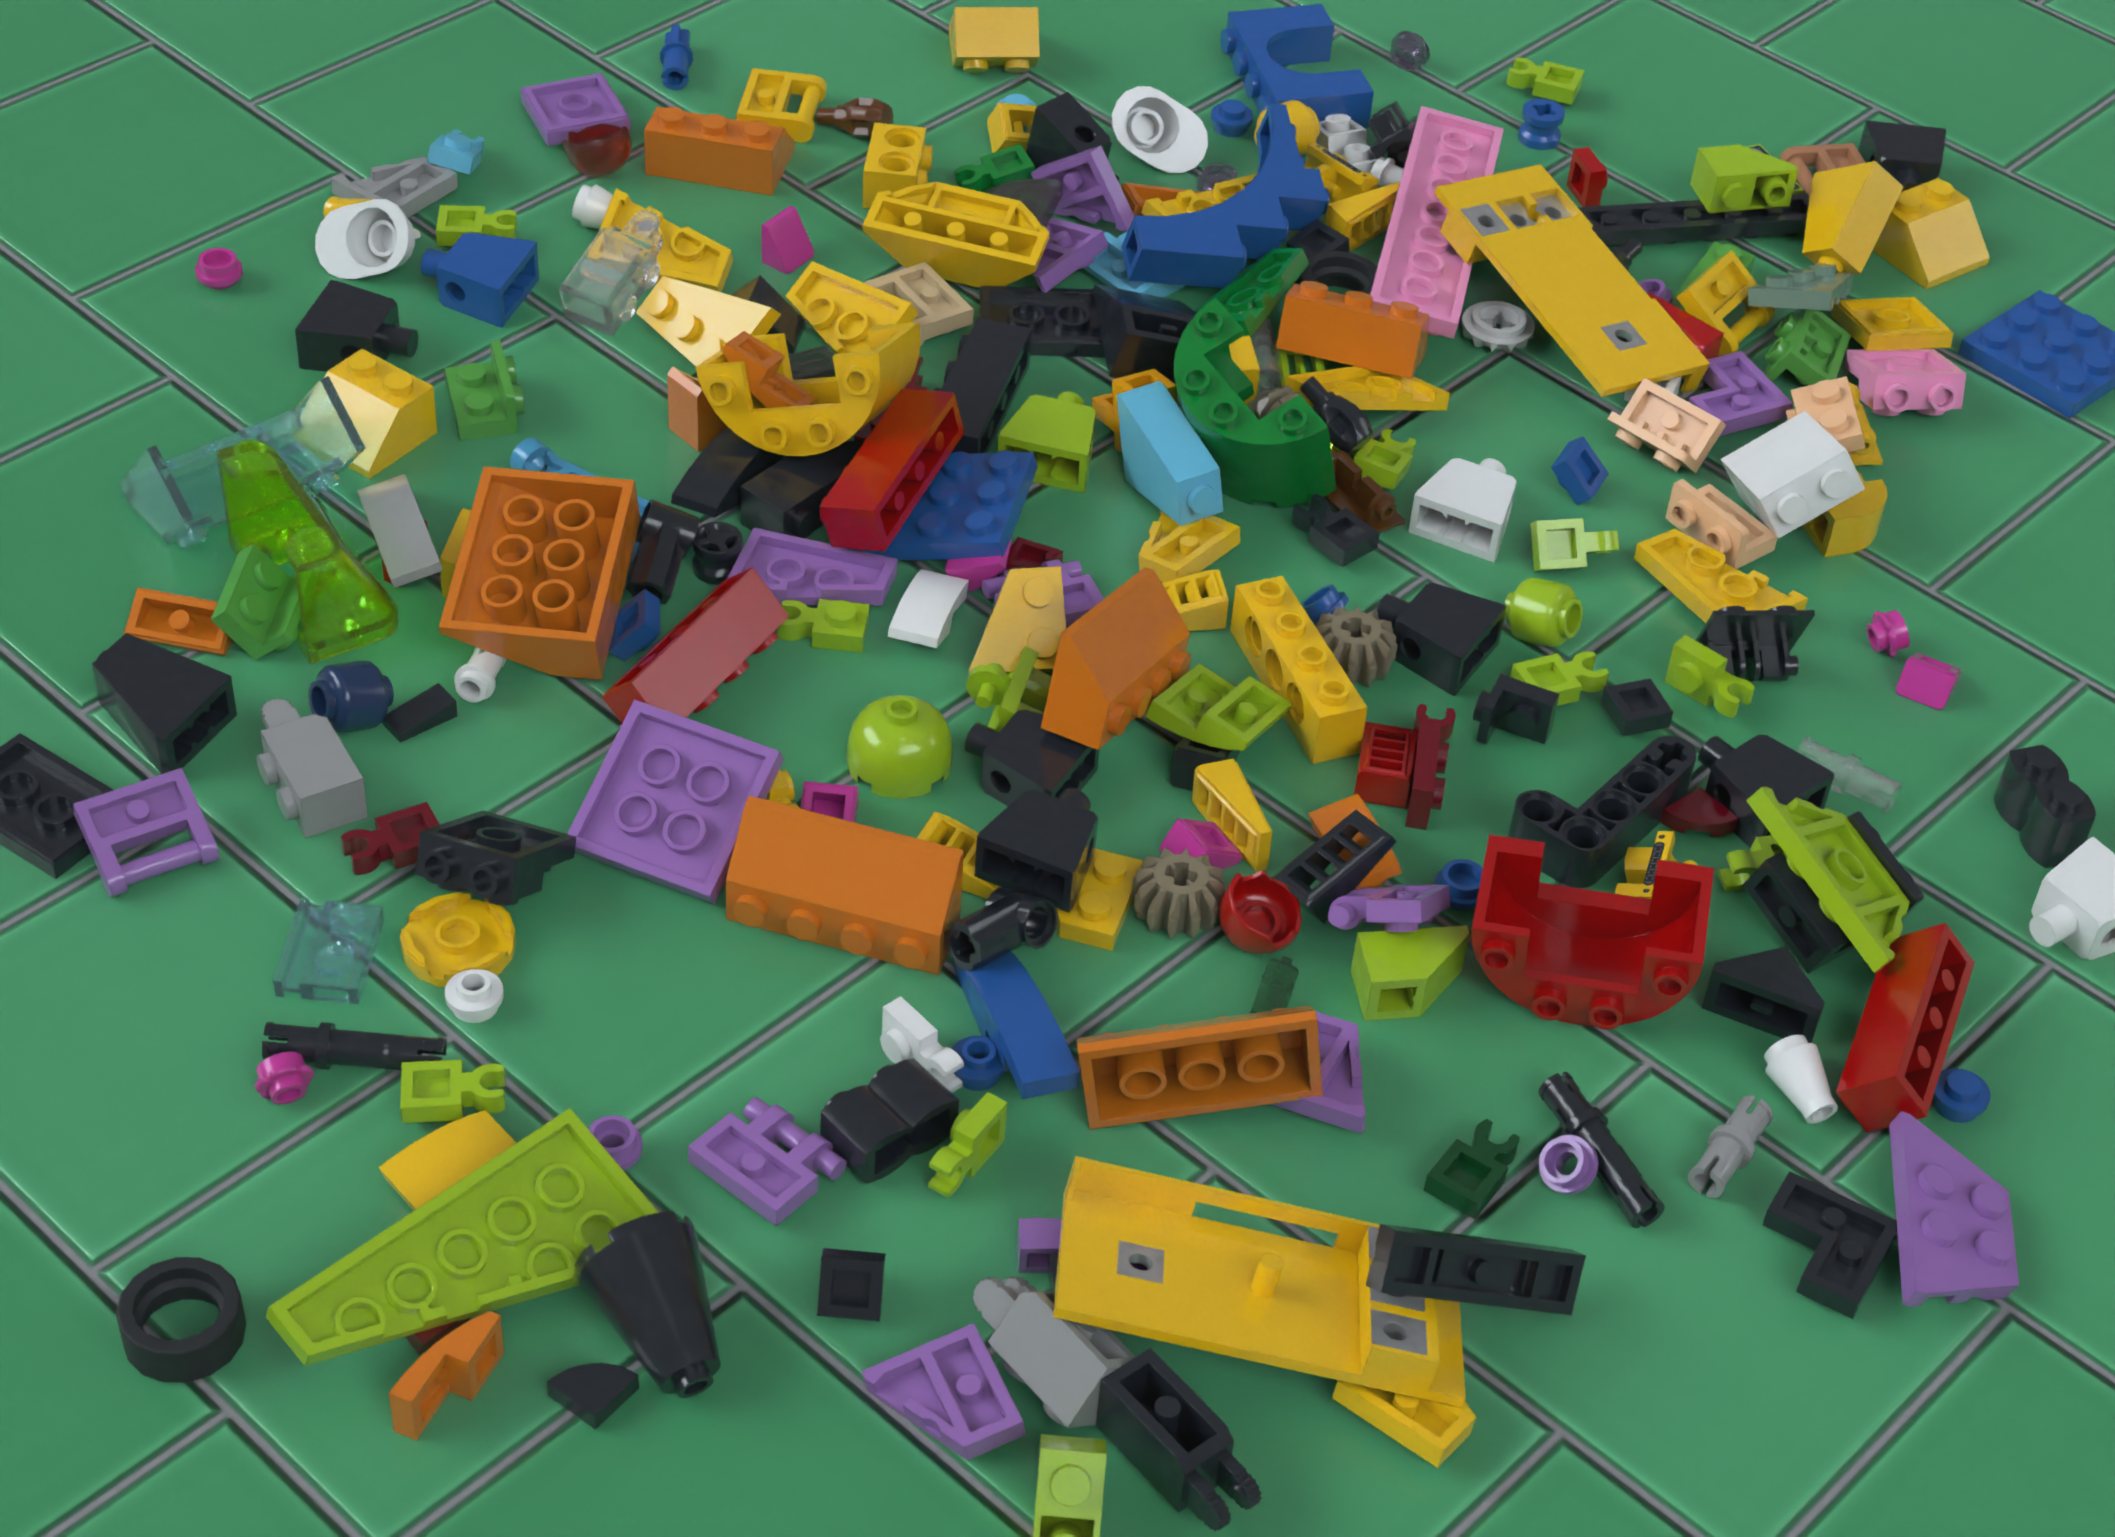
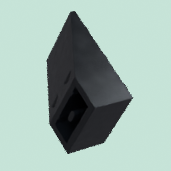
M1094 284L1093 294L1109 377L1120 378L1155 369L1175 384L1174 358L1177 345L1183 331L1197 312L1178 300Z

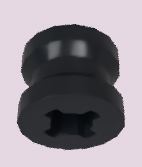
M710 522L697 528L692 542L693 551L696 553L692 560L694 575L699 580L707 584L719 585L728 578L743 546L741 531L735 526L724 522Z

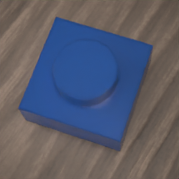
M1584 436L1568 442L1551 467L1557 476L1558 482L1567 490L1576 505L1591 500L1609 474Z
M644 589L619 609L609 648L612 654L622 661H626L640 649H646L654 643L660 634V599Z

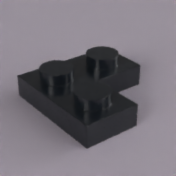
M1790 1171L1770 1204L1762 1224L1773 1231L1816 1250L1801 1276L1796 1292L1851 1319L1857 1313L1897 1237L1896 1220Z

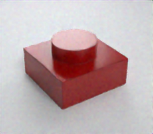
M1589 147L1573 149L1566 185L1582 207L1600 206L1602 192L1608 182L1606 167Z

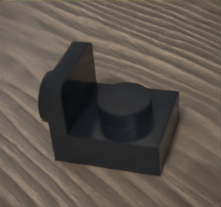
M1500 674L1491 692L1483 690L1476 703L1473 720L1480 722L1476 741L1487 744L1495 728L1545 745L1552 731L1560 694Z

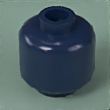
M358 660L325 666L318 673L316 680L311 683L308 698L312 714L327 717L335 732L346 733L375 728L381 724L386 717L388 707L393 703L394 692L391 681L387 676L382 675L377 666L370 661Z

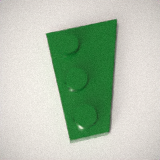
M1272 248L1195 312L1198 313L1204 306L1217 298L1244 329V336L1252 337L1309 265L1303 248Z

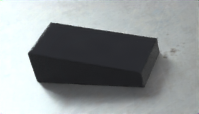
M437 683L386 714L382 723L401 743L457 717L456 700Z

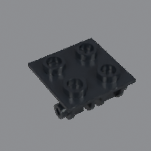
M1787 605L1776 606L1769 610L1748 611L1742 606H1727L1718 611H1713L1696 641L1727 658L1725 671L1736 677L1744 679L1747 669L1750 681H1757L1760 674L1761 681H1787L1789 676H1796L1799 670L1797 656H1789V652L1815 616V611L1796 610L1795 607Z

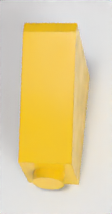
M1876 161L1815 172L1811 182L1802 254L1814 264L1836 265V272L1853 273V275L1861 274L1904 186Z

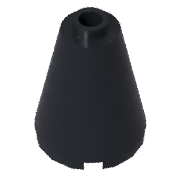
M659 1212L641 1216L615 1227L607 1232L611 1244L596 1254L590 1244L582 1251L576 1261L575 1273L580 1286L663 1393H677L680 1398H688L705 1391L713 1384L714 1379L712 1376L719 1370L721 1363L697 1234L691 1219L685 1215L683 1222H678L674 1212Z

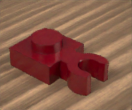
M425 802L374 818L376 828L374 831L355 829L344 833L341 836L342 852L344 856L351 855L354 875L370 873L378 868L381 862L389 859L394 868L399 869L417 863L420 831L440 824L429 804Z

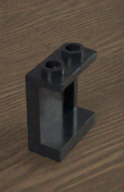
M1859 811L1847 817L1849 822L1910 901L1907 910L1908 914L1923 900V893L1915 884L1912 876L1904 870L1882 841L1879 833L1869 824L1863 814ZM1781 851L1766 859L1742 886L1809 974L1853 949L1854 945L1839 925L1828 919L1822 912L1819 898L1805 879L1797 876L1790 869L1786 861L1787 858Z

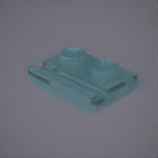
M300 898L273 979L275 996L284 997L285 992L300 993L301 999L359 1004L384 923L382 906L326 900L324 906L310 905L308 898Z

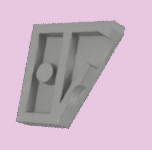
M425 156L405 160L395 165L386 164L370 168L371 177L351 182L347 180L344 174L335 175L331 178L333 194L341 198L388 199L397 204L407 218L458 188L456 172L428 163Z

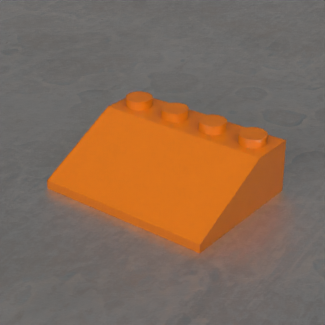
M483 466L439 624L440 634L549 675L602 680L641 520L635 480Z

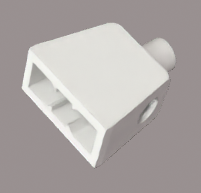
M1460 458L1451 459L1415 493L1408 533L1494 563L1510 518L1517 481L1513 476L1506 474L1505 467L1496 459H1484L1479 465Z
M2094 836L2079 846L2042 880L2031 909L2033 918L2029 924L2031 935L2038 944L2050 947L2062 941L2079 957L2086 960H2093L2115 952V854Z

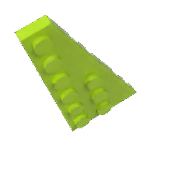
M569 1108L270 1305L267 1310L266 1319L303 1365H311L451 1322L477 1316L488 1311H494L579 1286L580 1284L575 1273V1263L582 1251L591 1244L595 1254L604 1247L611 1244L607 1232L641 1216L659 1212L572 1109Z

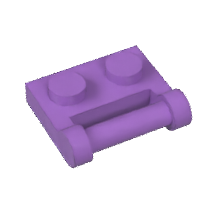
M182 768L73 804L74 816L110 898L126 893L128 891L127 886L198 861L203 866L219 860V852L214 837ZM187 829L191 838L190 841L119 865L115 853Z

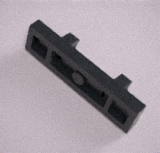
M1380 1224L1375 1244V1256L1370 1265L1366 1286L1380 1293L1572 1315L1586 1255L1567 1248Z

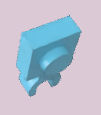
M453 130L445 136L440 135L429 147L427 162L470 175L481 163L484 138L478 136L476 139H470L467 136L461 135L462 131Z

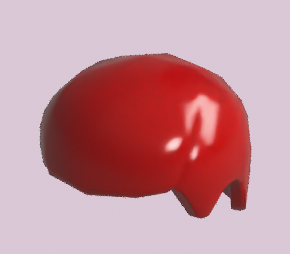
M1263 870L1244 877L1241 873H1237L1229 883L1218 907L1220 926L1231 943L1244 952L1253 954H1271L1285 949L1296 939L1302 923L1299 900L1289 892L1286 884L1269 877L1266 871Z

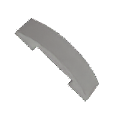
M405 474L357 490L393 588L443 571Z

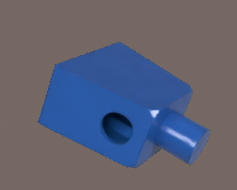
M470 232L462 234L448 253L428 248L421 260V273L425 276L437 278L439 301L443 306L503 328L539 281L537 242Z

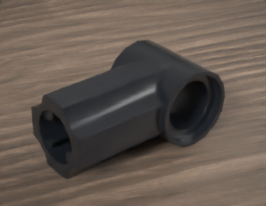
M649 500L641 516L636 542H639L625 588L633 595V598L646 589L660 599V604L666 605L671 598L681 561L687 555L694 540L699 523L698 517L656 500Z
M1007 887L997 888L987 899L984 908L954 922L952 929L944 932L946 951L954 958L957 967L972 972L1022 945L1034 949L1042 948L1049 943L1055 933L1058 921L1056 907L1051 901Z

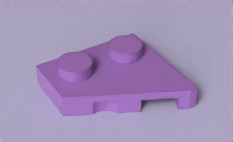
M1316 1012L1323 1096L1303 1097L1300 1100L1271 1105L1362 1134L1365 1129V1104L1363 1101L1358 1024Z
M974 1323L861 1371L869 1393L967 1461L1026 1435L1024 1422Z

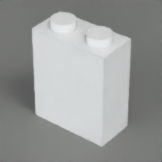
M1806 411L1801 412L1721 459L1739 497L1778 538L1865 489L1847 449Z

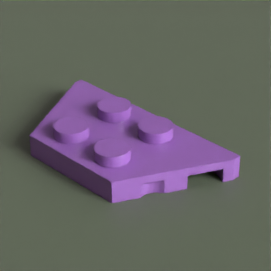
M1901 1111L1889 1124L1903 1304L1917 1307L1927 1298L1945 1297L1948 1304L1967 1302L1971 1297H1978L1983 1300L2006 1298L2019 1286L2009 1191L1912 1115Z

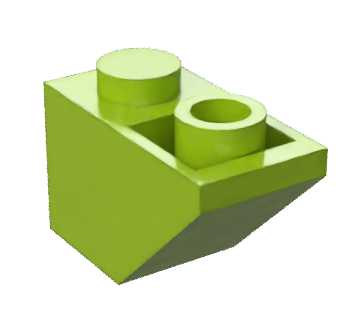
M1739 144L1701 147L1697 151L1690 185L1708 213L1790 206L1799 169L1795 164Z
M1467 925L1419 928V930L1412 932H1387L1385 930L1357 932L1351 974L1364 1021L1420 1017L1462 972L1470 934Z
M1041 1434L1032 1537H1100L1107 1457L1105 1439Z

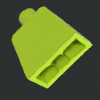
M1070 391L1062 392L1057 399L1037 394L1029 396L998 435V452L1006 450L1034 452L1038 468L1032 482L1085 493L1093 450L1096 410L1091 406L1084 405L1082 398Z

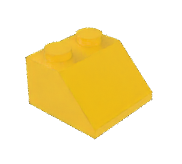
M1038 7L954 8L948 27L953 67H963V71L967 73L986 72L988 67H1005L1006 72L1023 73L1029 71V67L1036 66L1040 57Z
M1940 178L1900 193L1872 250L1925 289L1985 266L1990 259L1970 199L1954 189L1950 183Z
M360 349L327 371L297 432L298 440L371 479L438 433L434 386L372 353Z

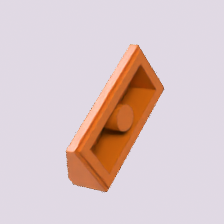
M137 587L124 634H130L150 643L221 656L227 654L234 642L211 621L218 603L217 601Z

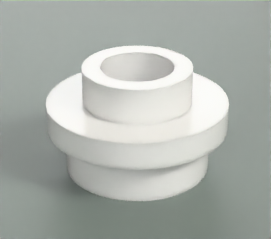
M469 969L459 972L448 981L445 987L447 1006L457 1018L468 1023H479L493 1017L504 998L503 984L500 978L494 973L483 969Z

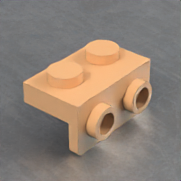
M1847 376L1833 380H1823L1813 385L1791 390L1794 409L1786 410L1787 420L1806 411L1848 452L1865 448Z
M1646 378L1642 380L1622 414L1619 415L1612 411L1607 418L1618 429L1615 437L1638 451L1642 444L1656 451L1653 459L1665 467L1677 472L1683 466L1695 474L1726 427L1722 420Z
M1684 479L1673 483L1665 519L1686 535L1725 554L1726 564L1738 569L1775 550L1778 537L1767 526L1711 484L1696 489Z

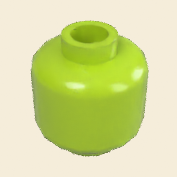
M1527 578L1518 585L1515 591H1511L1508 594L1504 603L1506 606L1504 618L1509 621L1510 631L1519 641L1547 647H1559L1568 638L1574 637L1581 625L1583 616L1582 603L1576 598L1574 590L1568 584L1539 578Z

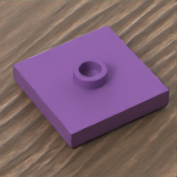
M602 73L520 88L521 102L547 146L631 131L630 117Z

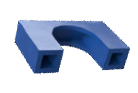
M1322 4L1228 12L1227 27L1221 31L1222 51L1230 57L1236 76L1241 77L1245 85L1247 97L1249 99L1252 98L1257 107L1258 116L1263 110L1268 108L1270 103L1281 104L1289 100H1297L1310 107L1317 115L1319 122L1325 121V117L1328 115L1344 114L1350 116L1353 121L1363 128H1369L1367 121L1371 116L1374 91L1361 69L1326 73H1303L1283 67L1292 64L1330 61L1334 24Z

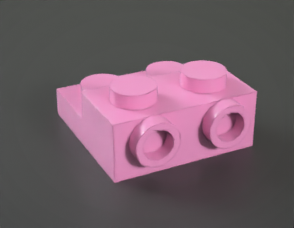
M1935 349L1846 350L1844 368L1859 379L1860 400L1870 407L1873 413L1883 416H1896L1902 411L1916 409L1920 414L1937 416L1943 415L1945 411L1950 409H1962L1966 372Z

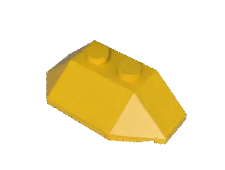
M941 182L909 186L893 193L890 190L877 192L862 225L863 232L903 267L908 268L926 262L944 280L978 288L980 286H1006L1036 272L1050 239V232L1044 226H1041L1037 218L1022 201Z

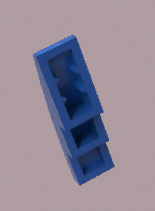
M1010 951L972 972L957 967L952 957L953 967L981 1036L989 1037L996 1046V1055L1003 1072L1011 1071L1021 1098L1027 1099L1079 1088L1080 1070L1063 1033L1038 987L1013 952Z

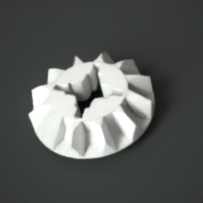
M1503 301L1476 303L1465 310L1461 322L1463 336L1473 339L1475 347H1490L1491 352L1495 349H1503L1507 353H1511L1514 347L1526 348L1528 340L1533 338L1535 327L1533 319L1526 311ZM1496 323H1497V324H1501V326H1500L1501 329H1497V328H1493V327H1496Z

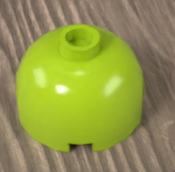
M886 696L869 703L852 723L847 744L846 760L850 775L857 783L858 776L863 781L870 783L871 792L882 797L906 799L923 796L931 792L932 783L940 780L942 776L944 783L950 776L952 767L953 741L946 719L931 703L914 696Z

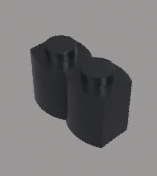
M2044 745L2010 750L1994 795L1996 809L2011 827L2019 831L2023 848L2035 862L2044 868L2055 867L2087 840L2096 817L2095 807L2089 796L2079 786L2069 781V773L2064 762L2051 749Z
M914 1058L906 1059L894 1065L882 1067L876 1072L868 1085L858 1086L835 1094L821 1111L820 1135L833 1144V1152L846 1160V1166L864 1183L874 1182L894 1172L912 1155L927 1152L950 1136L952 1125L959 1113V1099Z

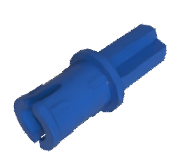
M679 24L672 25L671 31L666 33L665 45L660 51V61L663 65L661 73L662 83L671 90H680L687 85L689 81L688 68L693 62V52L690 48V32L688 29H681Z

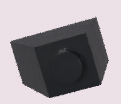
M125 633L92 663L99 703L161 774L183 768L237 716L231 675Z

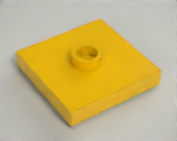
M1916 297L1840 300L1838 305H1833L1831 310V317L1851 334L1866 351L1951 348L1954 333Z

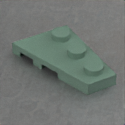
M1813 264L1809 265V270H1790L1788 275L1767 276L1765 284L1748 288V306L1831 311L1833 305L1840 303V298H1845L1853 291V273L1836 272V265Z

